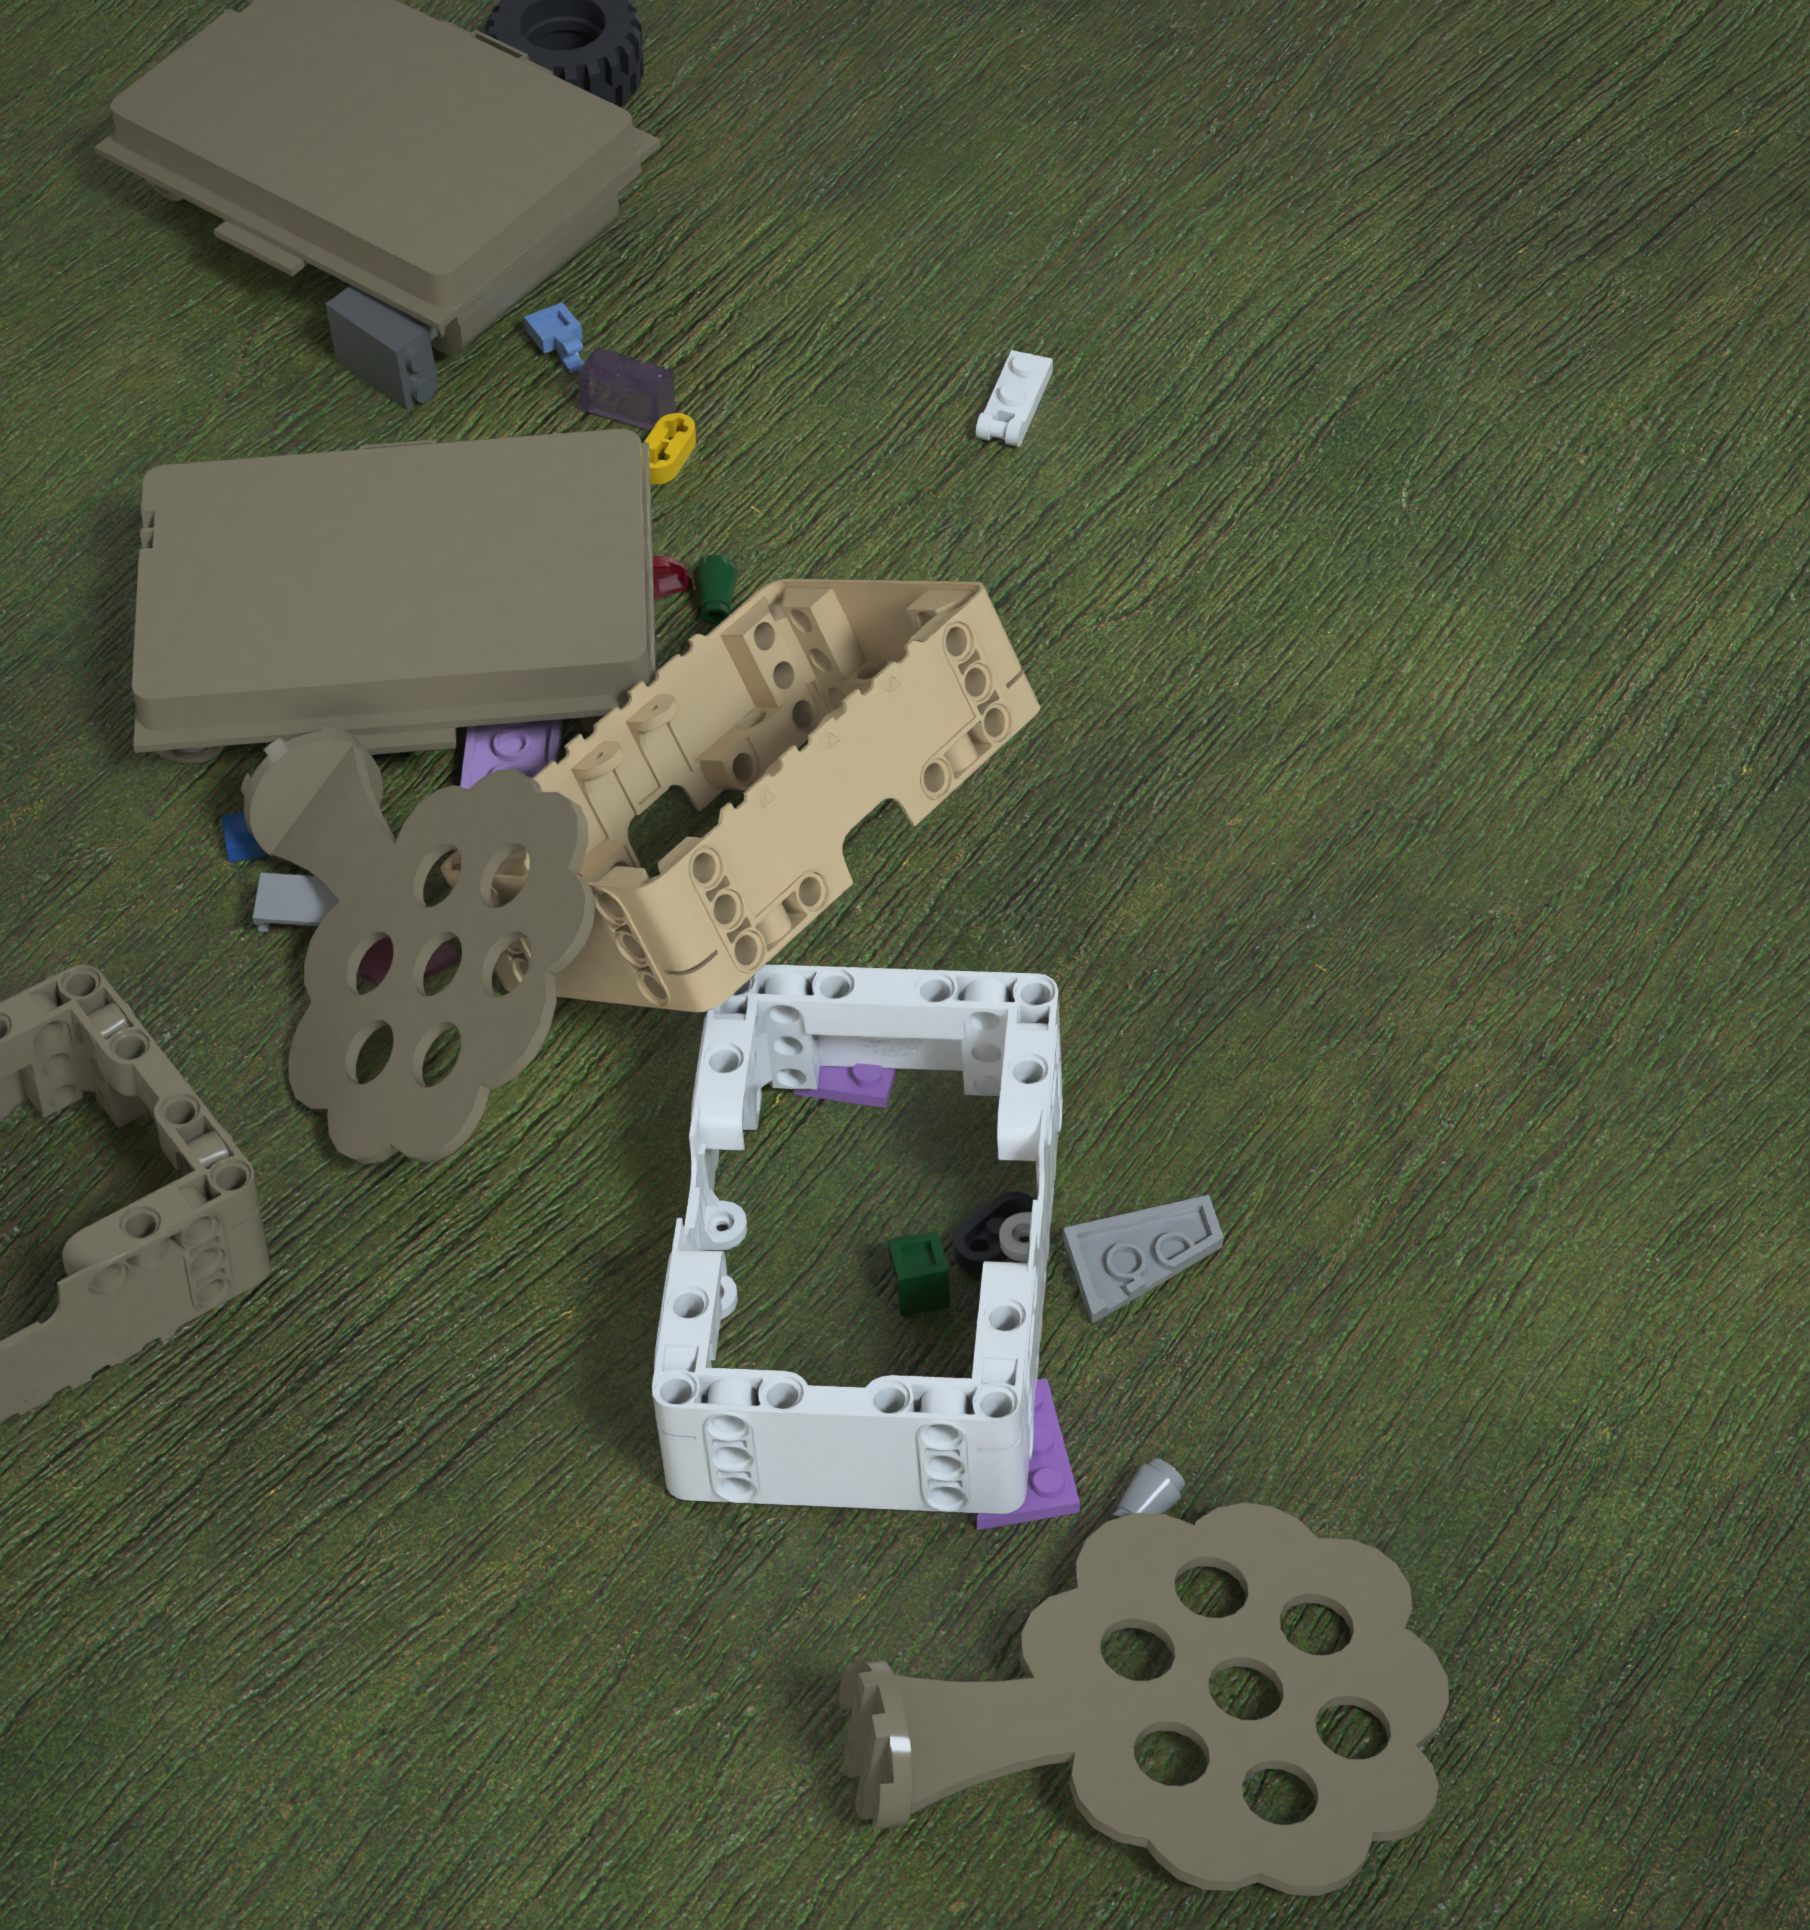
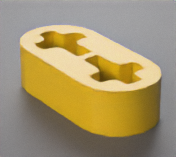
M671 413L661 417L644 441L649 443L650 484L658 485L672 481L695 448L696 426L690 416L682 413Z

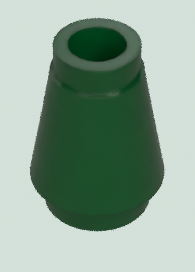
M713 554L707 555L698 561V566L693 571V577L702 619L708 624L717 625L729 616L738 571L730 558L724 555Z

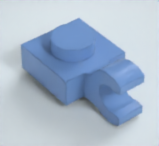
M563 302L524 316L526 332L544 354L557 350L562 365L568 373L585 368V363L578 354V352L583 350V345L580 341L583 339L582 327Z

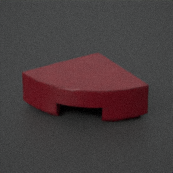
M653 556L654 599L694 588L692 580L681 562L668 556Z

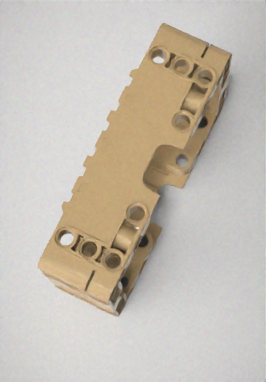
M781 579L771 582L758 590L706 636L694 634L688 639L691 645L688 652L682 657L680 654L672 657L655 672L656 679L648 686L645 685L644 681H640L627 692L629 702L621 709L614 707L594 724V732L587 739L584 740L582 735L578 734L564 746L567 752L566 756L559 763L551 761L532 779L539 783L542 792H558L580 805L588 822V845L578 875L592 887L596 908L594 924L585 946L572 963L555 975L556 997L688 1012H705L716 1008L733 995L853 884L843 856V842L845 836L880 802L891 798L899 804L911 825L916 826L1039 712L1040 705L1021 668L1022 666L984 585L980 582L828 579ZM808 740L807 745H805L800 751H798V748H800ZM677 785L681 787L696 811L699 812L725 789L747 790L743 793V802L735 809L731 803H727L720 809L718 824L702 838L686 837L658 862L660 875L649 878L645 868L640 867V863L628 839L630 822L635 815L641 814L666 792L669 786ZM520 849L510 854L495 873L491 885V902L494 907H502L511 902L525 884L530 869V857L526 849ZM458 850L449 856L440 868L451 890L456 885L461 871V855ZM528 937L512 942L501 953L495 964L494 970L507 991L512 992L528 971L531 960V944Z

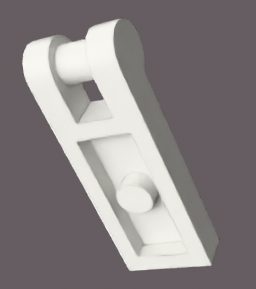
M1011 350L984 413L982 412L979 415L976 425V438L988 441L992 437L1004 439L1007 445L1020 447L1053 372L1052 358Z

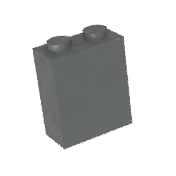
M352 285L325 303L336 362L405 410L410 409L418 402L425 403L432 398L439 387L429 329L405 312Z

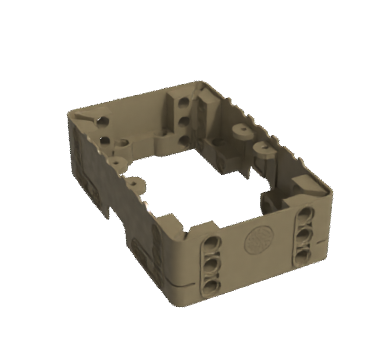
M77 965L68 968L0 1002V1120L7 1117L15 1105L27 1099L31 1100L43 1118L82 1099L85 1091L95 1092L96 1100L118 1128L150 1113L156 1121L163 1153L178 1172L182 1171V1177L81 1229L66 1242L62 1251V1259L68 1277L57 1282L58 1307L55 1313L44 1323L36 1322L0 1341V1429L1 1422L17 1413L22 1415L52 1399V1395L67 1386L71 1390L91 1381L92 1374L106 1365L112 1367L142 1351L143 1346L157 1338L161 1342L168 1340L174 1335L179 1326L260 1284L270 1273V1259L252 1165L236 1146L227 1130L218 1123L135 1017L126 1001L117 994L98 969L89 965Z

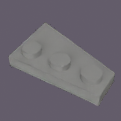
M1209 1195L1069 1226L1063 1229L1065 1247L1091 1324L1222 1248L1224 1240Z

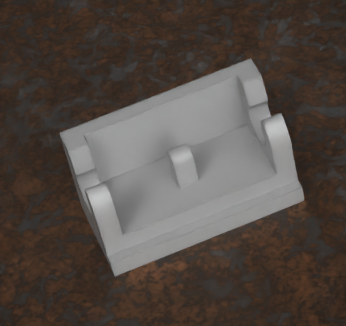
M261 872L252 919L254 925H259L258 932H269L271 923L319 926L324 916L339 900L328 886L316 876Z

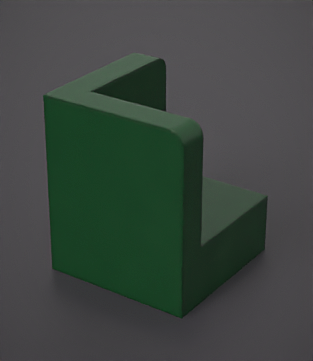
M938 1231L888 1240V1254L897 1282L900 1315L905 1316L950 1307L949 1269Z

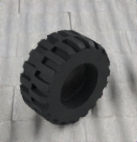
M500 0L487 18L485 24L486 32L484 34L528 54L529 61L553 71L554 76L619 107L628 102L631 95L637 91L641 84V78L644 75L642 27L637 10L629 0Z

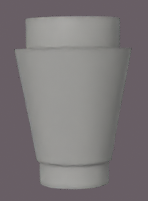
M1153 1458L1148 1464H1141L1116 1507L1115 1512L1111 1515V1520L1133 1513H1164L1181 1499L1180 1491L1185 1486L1184 1479L1171 1465L1159 1458Z

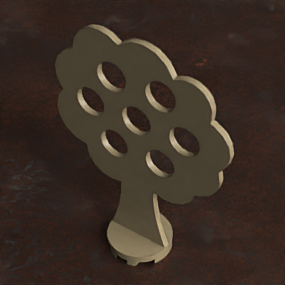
M317 726L320 732L303 734L289 741L278 738L264 749L268 756L257 767L253 775L246 773L243 779L241 791L245 795V826L265 852L280 861L292 863L310 871L325 883L339 900L324 916L312 936L304 961V984L311 999V1004L296 1028L289 1052L288 1079L296 1099L308 1108L320 1114H327L329 1136L338 1152L360 1163L383 1162L399 1151L417 1162L439 1161L453 1154L471 1136L484 1114L490 1090L496 1089L516 1078L536 1057L550 1031L557 1003L555 975L574 961L585 946L594 924L596 902L593 890L578 875L588 845V822L580 805L558 792H542L538 782L516 769H504L487 775L469 789L452 785L436 790L417 805L404 822L396 840L380 810L383 795V781L380 769L376 761L358 739L342 729L330 726ZM520 849H526L530 857V869L525 884L511 902L502 907H494L491 902V885L495 873L510 854ZM451 850H458L461 855V871L456 885L441 903L433 907H426L423 900V888L429 871L443 854ZM385 937H390L393 943V960L390 970L384 980L373 991L365 995H359L356 988V974L362 958L375 942ZM528 937L531 944V960L528 971L512 992L502 997H495L492 990V974L498 958L512 942ZM451 938H459L462 945V958L457 973L443 991L433 996H427L423 988V976L429 959L443 942ZM383 1026H390L393 1032V1049L389 1061L374 1080L366 1084H359L356 1077V1062L363 1044L375 1030ZM452 1027H457L461 1035V1050L454 1068L442 1082L432 1087H426L422 1078V1066L429 1047L442 1032Z
M1239 1503L1218 1507L1198 1519L1195 1525L1166 1514L1133 1513L1104 1523L1086 1538L1076 1560L1074 1568L1075 1589L1048 1597L1030 1613L1019 1642L1021 1667L1027 1676L1025 1679L997 1682H954L894 1675L888 1663L883 1659L847 1664L842 1673L840 1711L852 1709L844 1750L847 1778L860 1777L855 1808L860 1820L873 1818L871 1830L904 1826L908 1822L910 1814L973 1785L1043 1765L1073 1761L1069 1785L1077 1809L1091 1826L1117 1842L1146 1847L1154 1859L1178 1880L1204 1890L1234 1891L1258 1882L1289 1895L1320 1896L1345 1887L1362 1871L1372 1841L1398 1840L1415 1833L1424 1826L1436 1805L1439 1784L1432 1763L1420 1748L1436 1736L1449 1705L1448 1676L1435 1652L1413 1632L1406 1629L1413 1609L1411 1589L1408 1581L1398 1565L1377 1548L1352 1539L1317 1538L1299 1519L1273 1506ZM1198 1566L1215 1567L1228 1572L1239 1581L1245 1592L1246 1602L1235 1614L1223 1618L1205 1617L1192 1612L1182 1604L1175 1591V1581L1186 1570ZM1302 1603H1316L1329 1607L1342 1616L1348 1625L1351 1636L1350 1643L1341 1651L1330 1655H1312L1301 1651L1292 1645L1283 1634L1280 1625L1281 1615L1290 1607ZM1124 1628H1141L1154 1633L1166 1643L1172 1654V1666L1161 1677L1149 1681L1130 1680L1118 1675L1107 1666L1101 1655L1102 1641L1114 1631ZM1233 1666L1252 1668L1262 1672L1274 1682L1280 1693L1281 1704L1268 1717L1258 1720L1238 1719L1226 1714L1215 1704L1209 1693L1210 1679L1219 1671ZM1338 1705H1351L1365 1709L1381 1721L1387 1732V1747L1378 1755L1367 1759H1348L1340 1756L1323 1744L1317 1733L1316 1720L1325 1710ZM1157 1731H1175L1188 1736L1200 1746L1206 1757L1207 1769L1195 1782L1183 1786L1164 1785L1152 1780L1141 1771L1134 1757L1135 1745L1145 1735ZM1266 1769L1284 1770L1297 1775L1309 1786L1314 1795L1315 1810L1304 1821L1292 1825L1274 1824L1261 1819L1250 1810L1243 1798L1242 1786L1254 1773Z

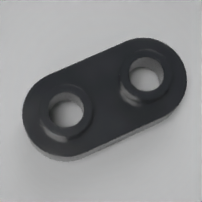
M1012 1191L997 1196L955 1233L954 1256L957 1263L967 1271L982 1273L984 1261L1004 1262L1009 1258L1004 1254L1000 1246L999 1231L1001 1225L1008 1217L1016 1213L1032 1212L1034 1199L1028 1194ZM1022 1236L1019 1241L1026 1243L1030 1237Z

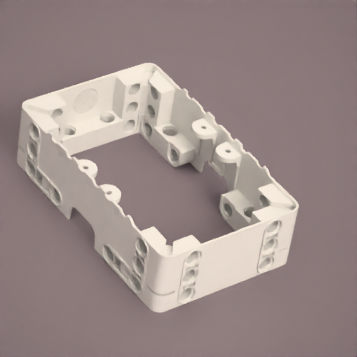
M765 964L725 1002L706 1012L692 1099L689 1133L691 1151L690 1192L685 1225L683 1226L682 1218H677L673 1248L669 1255L655 1348L652 1395L666 1487L670 1494L678 1499L690 1501L987 1514L1011 1513L1019 1509L1024 1503L1027 1493L1029 1460L1031 1461L1033 1452L1034 1402L1042 1334V1313L1050 1244V1223L1056 1176L1058 1133L1061 1132L1063 1087L1059 1000L1057 984L1052 978L1037 973ZM856 1063L880 1065L882 1068L963 1071L965 1095L1000 1096L997 1126L999 1160L1036 1161L1038 1200H1033L1032 1212L1016 1213L1008 1217L1002 1223L999 1231L1000 1246L1004 1254L1012 1260L1028 1263L984 1261L972 1379L890 1375L881 1376L871 1381L866 1388L807 1385L805 1380L796 1373L788 1371L712 1368L711 1360H715L720 1321L735 1310L738 1297L736 1284L727 1275L725 1253L723 1251L704 1250L731 1249L741 1243L748 1231L746 1214L743 1209L734 1202L721 1201L715 1195V1171L718 1168L719 1149L744 1150L743 1129L757 1130L762 1099L761 1087L769 1083L772 1088L817 1090L820 1066L854 1067ZM724 1224L728 1226V1229L719 1231L717 1227ZM1022 1236L1030 1237L1027 1243H1022L1019 1239Z

